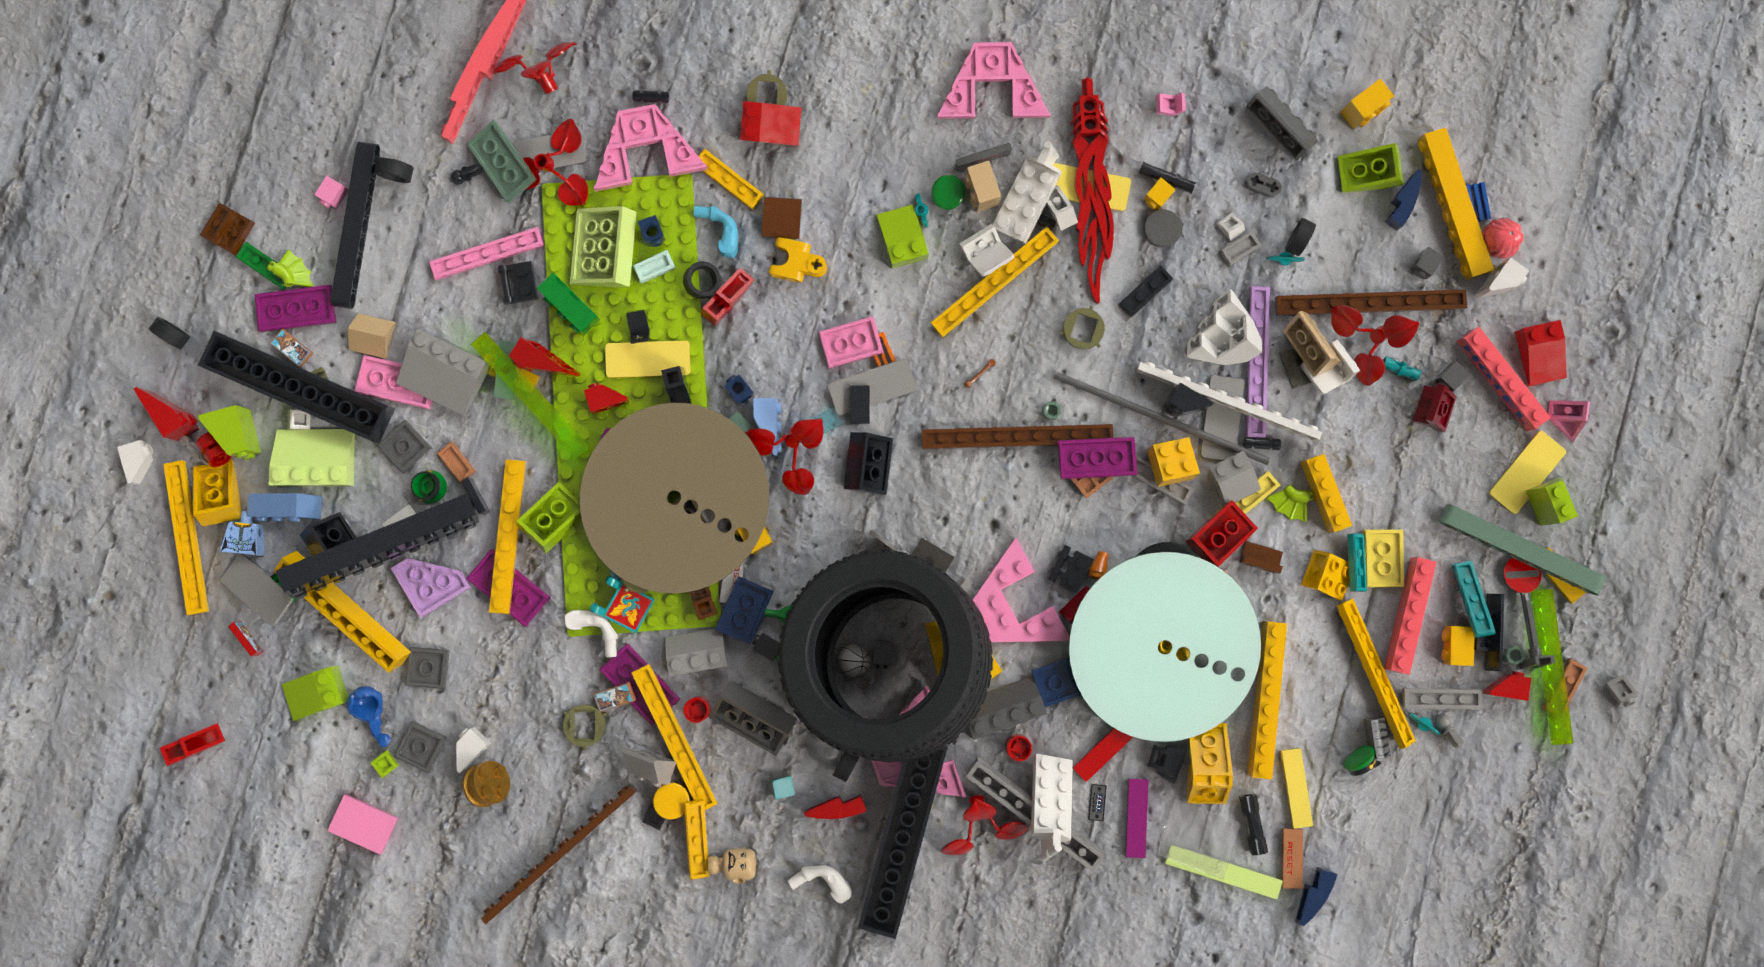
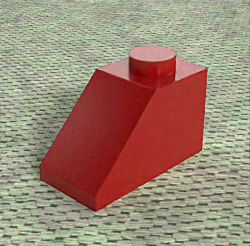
M594 383L584 390L590 412L593 414L630 403L628 397L603 384Z
M1512 671V675L1504 674L1483 690V694L1528 701L1531 678L1524 677L1525 673Z

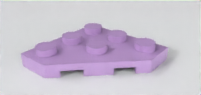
M410 558L391 568L420 618L472 588L464 573L460 570Z

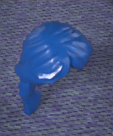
M370 686L358 687L347 698L346 708L348 713L356 719L367 722L372 736L377 739L381 748L386 747L390 744L391 738L388 734H382L380 729L382 725L383 696Z

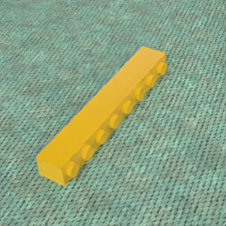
M1447 128L1425 133L1418 139V147L1423 152L1425 158L1424 165L1429 170L1431 185L1437 193L1436 200L1441 205L1443 211L1442 218L1447 223L1449 229L1448 236L1453 241L1455 247L1454 254L1459 259L1461 265L1460 272L1465 277V280L1486 275L1494 271V267Z
M298 551L282 557L274 572L276 573L275 570L305 558ZM333 582L327 584L325 589L320 591L312 590L307 593V596L303 597L388 673L400 667L411 653L410 650Z
M1262 621L1261 652L1257 671L1247 773L1248 776L1253 778L1272 780L1287 623Z

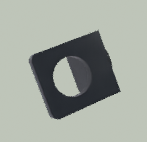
M645 310L627 312L626 317L631 334L630 344L649 341L650 330Z

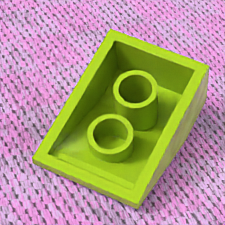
M1396 143L1338 156L1343 193L1381 190L1404 185L1400 152Z
M913 204L876 215L892 269L928 259L929 252Z
M558 482L516 521L518 528L547 554L580 517V501Z
M330 666L282 684L293 721L347 703L348 694L339 666Z

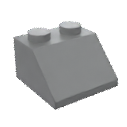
M1244 451L1209 468L1208 477L1225 505L1231 500L1236 503L1261 490L1254 468Z
M623 749L622 753L627 772L634 774L635 779L641 781L650 780L649 784L661 787L662 784H670L676 764L675 761L646 750Z

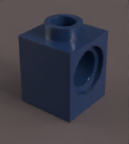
M656 215L638 221L648 247H657L663 241H666ZM651 229H656L657 234L655 236H648V232Z
M732 375L726 380L727 384L724 387L739 406L755 395L740 375ZM735 385H743V391L741 393H734L733 388Z

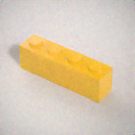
M1325 454L1300 462L1311 491L1314 492L1313 496L1327 532L1334 533L1351 527L1352 523Z

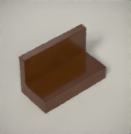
M1245 541L1239 563L1271 573L1281 574L1283 566L1280 565L1283 552Z

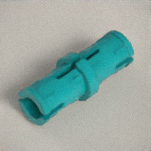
M1388 356L1383 358L1385 369L1394 372L1397 376H1405L1415 382L1420 378L1421 370L1406 365V362H1399Z

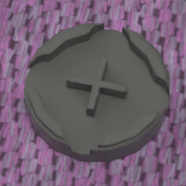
M1157 210L1145 222V236L1152 245L1159 248L1174 245L1181 236L1182 222L1170 210Z

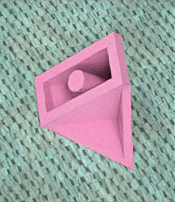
M1550 400L1548 415L1551 418L1549 420L1566 437L1574 442L1587 422L1590 402Z

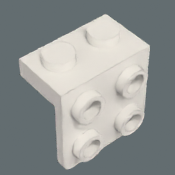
M992 224L960 243L967 261L981 276L991 274L994 270L1007 264L1014 258L1013 253L1001 242Z
M1338 340L1330 344L1340 359L1333 369L1314 377L1305 363L1301 364L1305 374L1322 395L1350 381L1360 371L1357 364Z

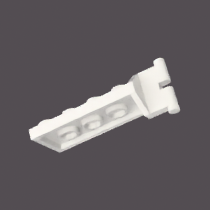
M1050 141L1044 143V148L1039 158L1027 156L993 223L996 231L1025 244L1062 173L1061 170L1053 166L1056 159L1059 158V154Z
M1035 754L1033 758L1031 836L1041 841V855L1039 859L1041 862H1045L1062 850L1061 842L1071 840L1073 760Z

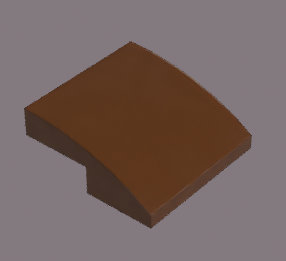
M764 197L762 237L800 239L802 199Z
M219 203L200 236L236 255L255 223Z

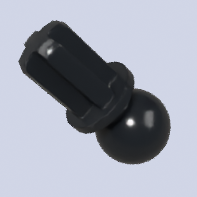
M478 163L469 167L463 166L461 170L452 171L450 179L452 183L461 185L465 180L470 181L472 177L482 174L483 169Z

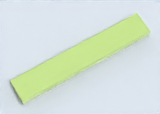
M1171 844L1164 861L1165 864L1274 899H1278L1283 882L1281 879Z

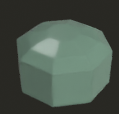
M1047 402L1042 408V415L1047 420H1056L1061 414V407L1056 402Z
M1516 646L1506 648L1503 653L1505 662L1511 665L1522 663L1525 657L1522 649Z

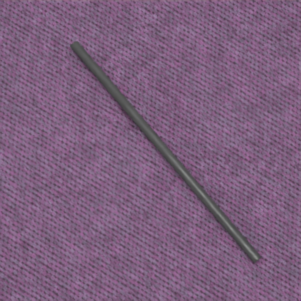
M1056 372L1054 379L1233 452L1240 453L1244 451L1248 458L1268 465L1270 458Z

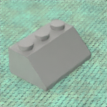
M710 629L665 637L669 676L729 665L724 633Z

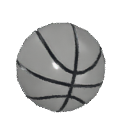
M856 643L848 644L839 652L837 664L844 675L851 678L861 677L870 668L871 656L864 646Z

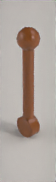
M989 360L988 365H986L970 381H966L964 383V386L966 388H970L972 386V383L977 378H979L990 367L995 366V360Z

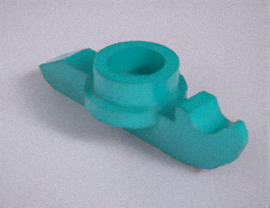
M920 193L916 194L917 206L915 213L921 217L922 223L927 228L928 220L926 215L929 212V208L926 204L922 203Z
M1282 252L1279 256L1266 257V259L1273 262L1278 261L1281 265L1287 266L1291 262H1302L1305 260V257H1293L1289 252Z
M1412 712L1410 713L1409 717L1417 722V726L1421 731L1429 730L1431 733L1440 735L1439 731L1432 726L1429 718H1419Z

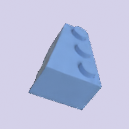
M298 493L248 494L247 517H256L255 521L265 522L268 521V518L283 522L284 518L294 522H300V519H321L322 496Z

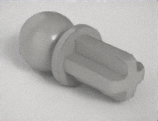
M1439 715L1435 720V724L1439 729L1445 731L1442 735L1447 737L1455 749L1461 747L1464 741L1456 731L1457 727H1451L1452 722L1449 716Z

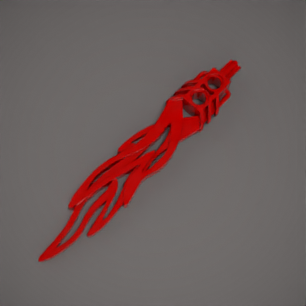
M1085 78L1081 79L1082 96H1079L1078 101H1075L1072 105L1073 120L1070 123V126L1073 125L1071 136L1074 134L1071 145L1074 147L1079 163L1075 175V192L1079 200L1076 231H1079L1078 252L1081 266L1085 265L1088 243L1091 238V255L1087 276L1092 297L1096 304H1099L1102 265L1105 258L1109 260L1111 257L1114 240L1113 215L1108 202L1112 199L1111 186L1103 164L1106 147L1109 144V138L1106 134H1109L1106 126L1108 125V119L1105 116L1104 102L1099 100V95H1093V79ZM1090 104L1093 110H1086L1084 105ZM1076 105H1078V114H1076ZM1085 123H1092L1094 128L1087 129ZM1086 137H1096L1090 145L1084 139ZM1092 157L1095 194L1090 181H1088V168ZM1081 176H1083V181H1084V192H1083V195H1082V188H1081ZM1092 206L1095 219L1089 225L1085 244L1082 249L1083 235ZM1106 215H1107V220H1108V229H1109L1108 232H1107ZM1098 225L1102 248L1097 264L1094 286L1092 268L1097 249L1096 228Z

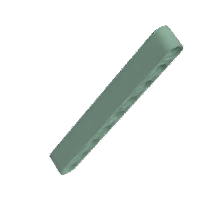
M1446 504L1438 520L1440 524L1589 594L1598 596L1606 580V577L1598 572L1456 506Z

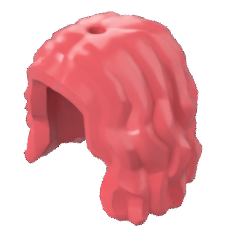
M1509 218L1492 220L1482 232L1488 253L1492 257L1500 259L1513 257L1524 240L1520 224Z

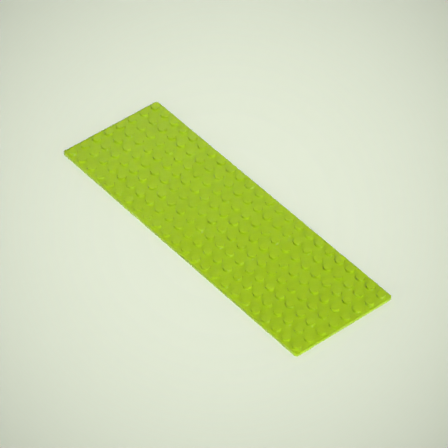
M691 174L672 177L670 175L631 177L632 185L596 192L594 185H596L597 180L586 181L589 191L588 199L583 206H569L559 199L558 188L564 182L542 185L547 277L554 272L601 319L585 335L581 332L577 334L569 326L571 322L567 318L563 320L556 313L558 309L554 305L551 307L548 305L551 352L581 373L579 377L552 373L558 481L579 501L582 477L587 462L599 443L606 428L611 429L618 422L639 410L659 404L671 403L665 389L663 376L609 378L606 375V344L630 343L631 334L626 317L627 312L645 310L650 330V340L645 342L688 341L690 343L691 372L689 375H686L692 404L708 408L701 299L690 296L683 285V276L686 270L698 262L693 177ZM624 206L637 212L630 287L570 284L577 209ZM656 215L666 241H663L660 246L648 247L638 221ZM651 229L648 232V236L653 237L657 234L656 229ZM668 250L676 268L641 284L633 265ZM696 270L691 276L693 286L700 291L699 270ZM594 383L603 384L628 397L630 403L593 414L590 412L584 390ZM676 490L670 491L667 495L668 502L670 504L674 503L681 497V494ZM580 515L562 538L566 614L572 610L591 611L592 603H596L606 609L616 591V588L605 582L607 576H611L610 569L592 548ZM719 581L709 586L717 614L702 620H698L690 592H645L644 594L654 598L655 601L637 632L716 626L721 615ZM608 620L616 633L632 632ZM586 626L579 630L567 628V634L570 637L602 635L601 628L597 626Z

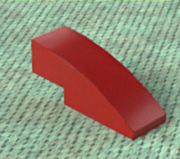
M739 268L702 308L701 315L716 326L752 285L754 279Z
M217 723L162 746L160 751L166 765L171 766L225 742V739Z
M839 795L804 810L805 817L816 819H840L866 812L867 808L861 795L845 802L842 801Z

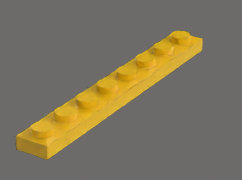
M1046 227L1015 252L1012 260L986 276L930 324L942 338L945 337L1054 247L1059 240Z
M506 459L489 613L510 614L519 534L516 521L521 515L526 461Z
M186 461L165 463L163 466L186 614L209 612Z
M1353 598L1348 599L1337 605L1339 614L1344 621L1347 633L1351 637L1355 651L1358 653L1363 669L1369 678L1370 685L1376 694L1378 703L1394 735V740L1397 742L1399 749L1407 748L1416 740Z
M650 663L633 671L632 675L693 800L703 799L705 810L717 805L718 802Z

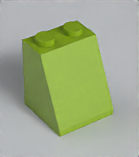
M233 405L198 415V419L227 455L234 456L236 459L251 460L256 458L255 455L261 454L250 409Z
M1562 477L1526 490L1540 526L1560 524L1578 517Z

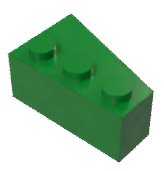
M554 272L537 287L545 296L543 300L550 307L554 305L558 309L556 313L563 320L567 318L571 322L569 326L577 334L581 332L585 335L601 320Z

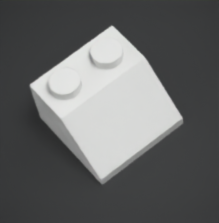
M1510 257L1494 267V271L1489 274L1475 296L1479 298L1504 294L1510 290L1513 291L1526 282V275L1529 270Z

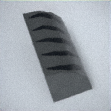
M1385 717L1365 718L1367 743L1374 748V758L1390 757Z

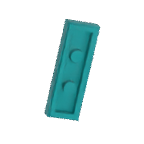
M1350 533L1347 534L1350 591L1367 592L1364 534Z

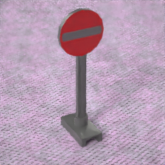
M1511 558L1502 569V577L1510 590L1521 595L1530 647L1528 649L1530 658L1523 660L1519 667L1520 669L1532 666L1541 668L1555 663L1554 655H1542L1541 648H1539L1530 592L1534 591L1541 582V571Z

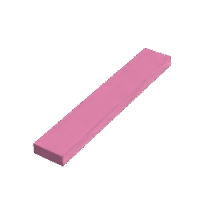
M535 227L429 261L434 280L437 281L543 247L544 243L539 228Z

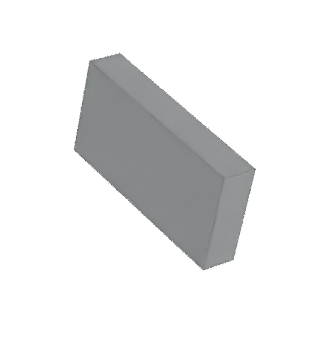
M1251 230L1221 249L1219 253L1230 267L1262 245Z

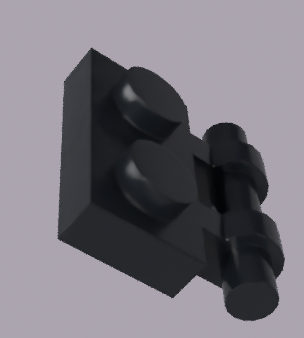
M1064 545L1062 551H1059L1057 554L1058 559L1054 567L1052 566L1049 571L1051 573L1048 580L1055 582L1057 576L1062 578L1059 585L1077 594L1094 559L1079 551H1076L1072 557L1068 555L1071 547ZM1067 561L1070 564L1066 572H1063L1061 568L1064 562Z

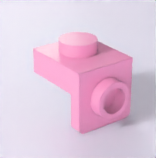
M1161 93L1155 95L1156 114L1176 116L1185 112V93H1179L1175 96Z

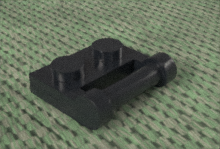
M531 261L497 267L498 273L501 275L504 305L538 299ZM508 272H513L517 296H512Z

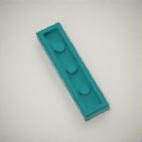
M1473 562L1454 563L1452 569L1474 637L1494 635L1496 632Z

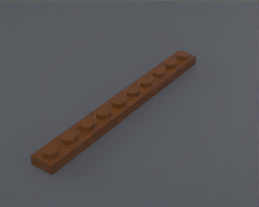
M1466 289L1285 295L1275 297L1276 316L1297 315L1300 311L1309 315L1331 314L1332 307L1337 305L1352 307L1360 313L1462 310L1467 308Z
M1113 424L922 429V449L1054 446L1060 440L1113 438Z
M635 786L623 787L617 793L619 797L615 801L611 798L603 805L604 810L600 814L596 811L589 817L588 821L590 823L585 827L580 825L573 832L575 835L570 840L568 838L564 839L558 845L560 849L556 853L551 851L543 858L545 862L541 866L536 864L528 871L530 875L526 879L521 877L513 884L514 890L511 892L507 890L498 898L500 902L497 905L492 903L483 911L485 915L481 920L485 924L491 921L638 791Z

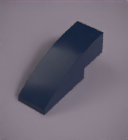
M1420 169L1411 175L1390 202L1396 208L1385 222L1396 231L1404 226L1415 207L1421 186L1422 171Z
M1317 867L1313 885H1304L1295 919L1296 923L1305 926L1320 911L1334 887L1337 873Z

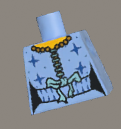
M242 511L240 522L230 521L228 523L220 552L264 556L263 525L252 524L253 517H247V511Z

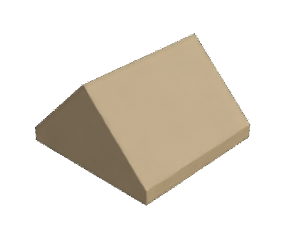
M358 313L347 328L349 350L387 359L396 322Z

